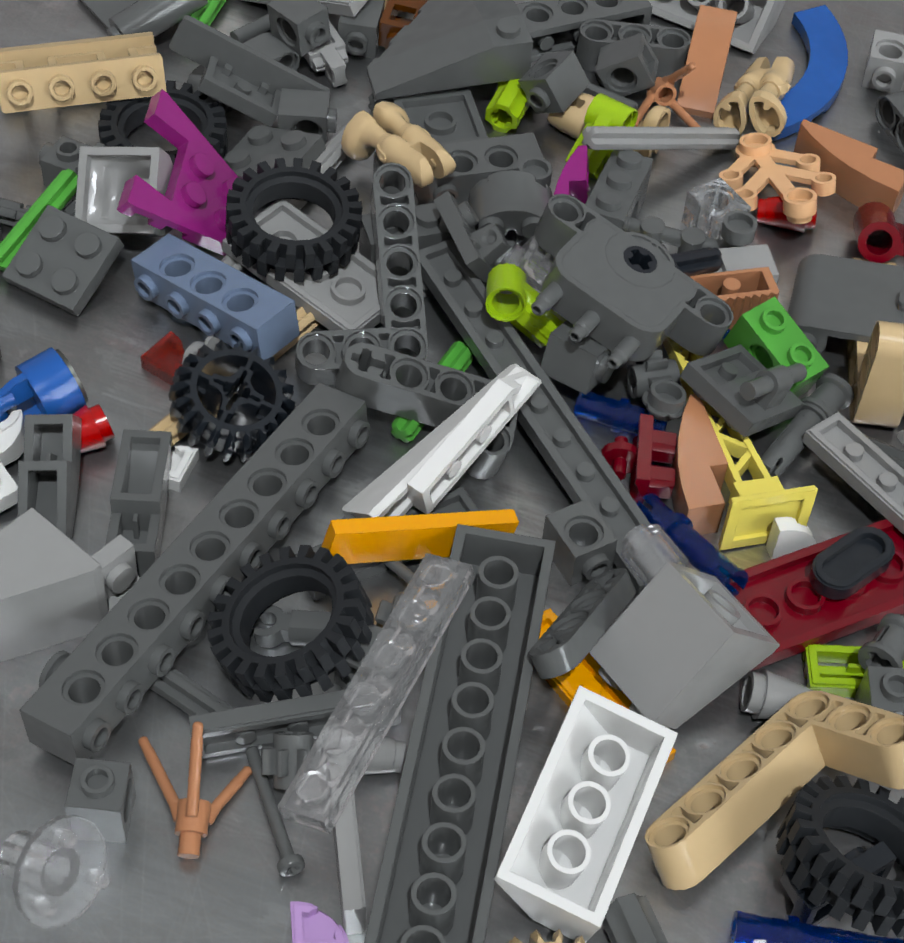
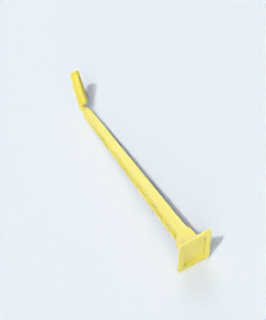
M669 337L663 342L669 359H674L677 362L680 375L689 361L703 358V356L689 352ZM680 377L681 385L686 391L687 398L689 399V396L694 394L692 388ZM702 400L728 462L724 480L730 491L729 507L718 544L719 551L767 543L775 517H792L796 519L798 524L807 526L818 488L815 485L784 489L778 476H770L748 436L743 437L739 432L732 430L725 423L724 418L707 402ZM712 416L719 418L716 424ZM725 428L730 436L722 434ZM731 456L738 458L739 461L734 464ZM748 469L753 480L742 481L741 476Z

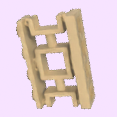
M152 32L0 48L1 111L5 114L151 97L161 89L167 92L163 58L160 53H157Z

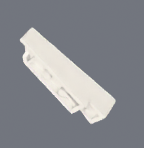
M517 364L508 366L342 508L345 515L351 513L356 518L404 516L412 506H415L423 513L430 514L541 385V379Z

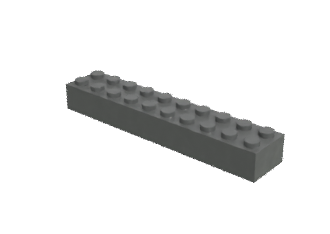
M457 524L364 943H485L496 882L494 877L499 866L534 664L529 651L539 640L556 541Z

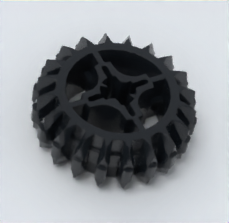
M222 340L215 345L214 350L204 344L198 349L197 355L189 353L184 359L182 367L179 366V369H176L172 379L174 383L171 385L168 393L169 401L172 402L169 409L170 417L178 419L176 425L177 433H191L188 439L189 447L202 443L205 445V457L211 455L216 450L221 452L224 463L230 460L233 453H236L242 463L250 458L251 453H255L296 407V402L291 400L294 394V385L285 383L287 378L286 369H273L275 365L274 356L263 360L259 357L258 346L252 349L251 352L243 350L241 341H238L234 344L233 349H228ZM237 392L236 401L233 402L230 410H226L228 402L231 401L234 393Z

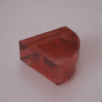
M170 331L140 357L143 369L169 385L174 383L172 381L176 369H179V366L182 367V359L185 353L179 337Z

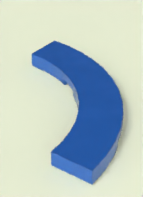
M826 5L798 11L793 14L791 24L798 31L809 55V62L799 82L780 100L787 113V122L782 132L772 137V142L798 132L800 124L804 119L811 122L819 114L825 113L837 99L842 88L848 66L847 43L842 28Z

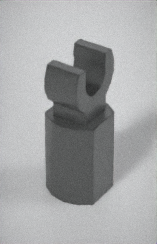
M271 605L262 613L260 618L263 624L274 625L267 629L254 628L253 634L256 643L265 648H272L283 642H290L294 646H305L325 629L330 620L331 612L292 610L291 613H284L281 608Z

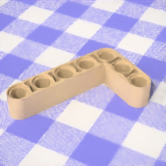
M852 257V258H851V259H857V260L868 261V260H866V259H864V258H856V257ZM889 261L883 263L889 265H896L895 262ZM878 320L874 325L869 343L847 339L848 383L854 392V400L849 406L850 422L855 424L898 428L904 414V323Z
M807 691L792 698L646 830L644 837L662 884L671 890H686L696 886L825 766L888 788L904 789V716L824 691Z

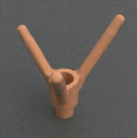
M691 62L663 78L656 77L655 86L646 89V98L637 110L638 117L635 127L642 121L654 102L661 106H669L688 127H701L675 100L677 96V91L674 87L675 82L695 70V63Z
M197 721L192 725L187 798H178L149 739L142 736L138 740L143 755L169 805L173 822L176 823L174 834L179 836L177 856L185 859L199 858L201 839L207 837L208 826L213 825L223 807L252 774L251 767L244 766L212 803L200 799L203 723Z

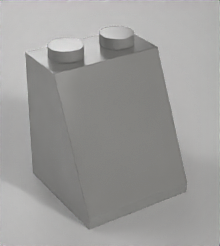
M31 507L0 530V663L88 635L109 612L101 564Z
M667 561L589 653L601 666L598 670L600 676L614 689L623 691L632 702L629 706L630 710L667 728L677 729L774 653L780 644L715 576Z

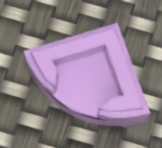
M290 901L292 943H349L343 927L338 925L330 916L318 910L317 906L306 902Z

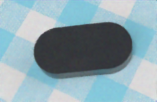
M865 526L852 530L815 557L809 572L811 586L817 593L829 599L841 600L850 597L889 568L895 554V546L892 539L885 532L874 527Z

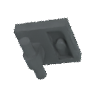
M737 345L688 362L680 375L698 398L713 407L724 418L725 423L743 437L795 417L804 404L790 391L794 383L804 380L807 376V369L803 364L795 363L787 367L776 365L766 369L742 345Z

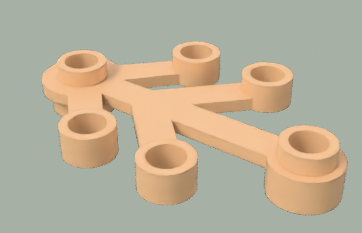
M759 132L745 134L739 139V145L735 148L737 160L728 169L719 173V190L724 193H733L734 210L746 212L756 210L758 207V194L769 183L783 200V213L787 216V220L794 224H805L812 220V216L817 212V196H830L836 192V176L830 172H820L821 158L818 155L811 153L800 154L776 149L772 143V138L765 133ZM776 163L794 165V166H796V168H794V167H789V166H784V165H779V164H776ZM751 167H757L758 171L743 186V175ZM790 181L811 185V189L795 188Z

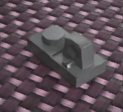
M447 191L433 201L466 266L483 283H486L488 273L493 268L492 263L510 249L508 242L495 223H491L476 231L474 226L479 223V219L466 200L459 203Z

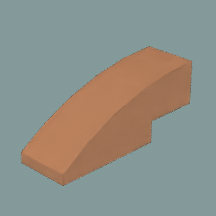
M700 5L685 64L686 66L693 62L696 64V69L682 78L677 99L678 104L689 115L713 119L738 12L705 5Z
M804 119L801 122L793 152L818 155L821 158L820 172H830L836 176V194L859 208L866 203L881 202L887 205L893 214L901 203L904 194V170L875 159L878 148Z
M695 394L689 396L684 409L677 437L675 456L671 468L676 469L672 501L675 518L682 538L718 532L725 507L721 489L728 462L703 402Z

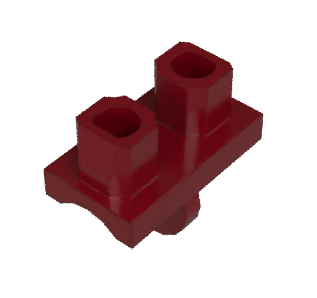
M641 413L638 421V435L633 437L632 444L628 443V439L625 436H617L614 442L606 444L600 451L620 480L625 479L626 474L630 473L629 494L640 509H642L645 497L670 499L675 484L676 469L651 465V462L672 464L677 446V433L653 429L654 415Z

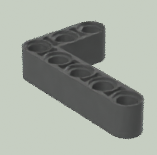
M390 162L377 168L373 176L371 192L381 328L314 331L302 336L296 345L295 369L298 377L308 385L316 386L318 383L335 385V379L347 348L356 343H369L392 351L408 348L415 352L416 358L426 360L428 338L413 179L409 170L399 163ZM391 186L399 189L400 193L388 194L382 189ZM397 226L403 229L404 233L394 235L387 232L386 228ZM394 266H400L405 268L409 273L407 275L397 276L392 274L388 269ZM397 307H405L413 315L406 318L398 317L391 310ZM311 353H320L326 357L327 361L323 364L314 365L307 362L305 357Z

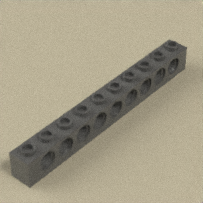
M318 383L21 707L19 711L30 743L73 765L76 758L89 759L94 752L100 751L106 745L114 728L127 714L133 713L138 708L146 691L159 677H163L169 672L175 658L185 646L200 636L208 621L209 612L217 611L213 603L217 594L231 596L225 587L228 580L233 577L242 582L245 577L240 568L247 563H250L256 571L261 564L259 556L267 553L277 540H282L287 535L294 520L304 509H308L314 504L319 491L331 478L339 475L345 461L356 449H360L365 445L370 434L365 400L322 383Z

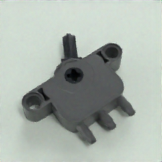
M555 194L549 199L534 231V238L542 249L555 257V260L541 286V293L531 305L534 314L541 316L550 309L554 310L573 324V328L569 331V337L572 341L580 342L589 335L611 351V355L607 358V364L612 369H618L628 360L635 362L646 360L667 337L695 355L705 356L714 352L734 319L733 311L725 301L697 283L690 276L718 271L722 267L720 259L722 253L718 248L707 247L670 254L664 244L645 234L632 231L624 232L571 195Z

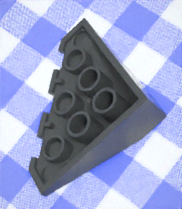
M428 0L418 10L417 17L394 36L389 42V47L379 58L375 57L369 63L367 75L375 100L520 79L531 68L533 40L524 16L514 0Z

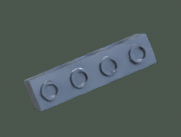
M170 233L131 259L135 276L134 286L144 300L156 303L168 310L174 317L186 320L200 328L206 335L214 336L232 348L238 341H241L243 350L251 352L252 349L258 346L259 357L265 360L275 355L300 335L295 300Z

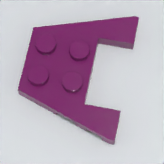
M161 89L151 97L144 123L178 149L165 196L138 175H134L124 184L117 210L129 217L135 213L149 218L148 225L160 230L166 226L182 232V239L226 256V253L222 251V240L226 238L227 194L229 189L232 190V183L238 176L168 93Z

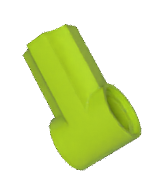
M519 79L498 82L497 91L488 104L485 113V120L492 125L495 131L507 133L511 129H517L530 106L518 82Z
M599 93L594 97L587 109L584 129L587 126L635 127L638 111L607 95ZM582 132L565 159L566 163L576 148L582 145L584 138ZM588 149L589 179H598L613 150Z
M509 263L499 264L488 273L485 306L489 315L498 321L510 322L540 348L547 345L550 333L566 321L565 318L552 309L546 311L541 316L532 312L531 305L540 293L527 283L526 274L520 267ZM501 291H510V292H512V293H511V294H503V293H500V292H501Z

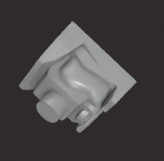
M80 146L75 217L112 235L137 234L146 237H164L172 231L171 227L166 226L160 230L148 225L149 218L137 213L129 217L120 213L117 207L125 182L134 175H138L165 196L173 169V163L169 154L160 147Z

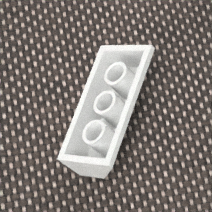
M580 685L572 699L494 880L533 921L554 931L560 929L564 936L572 940L582 935L586 943L601 928L678 733Z

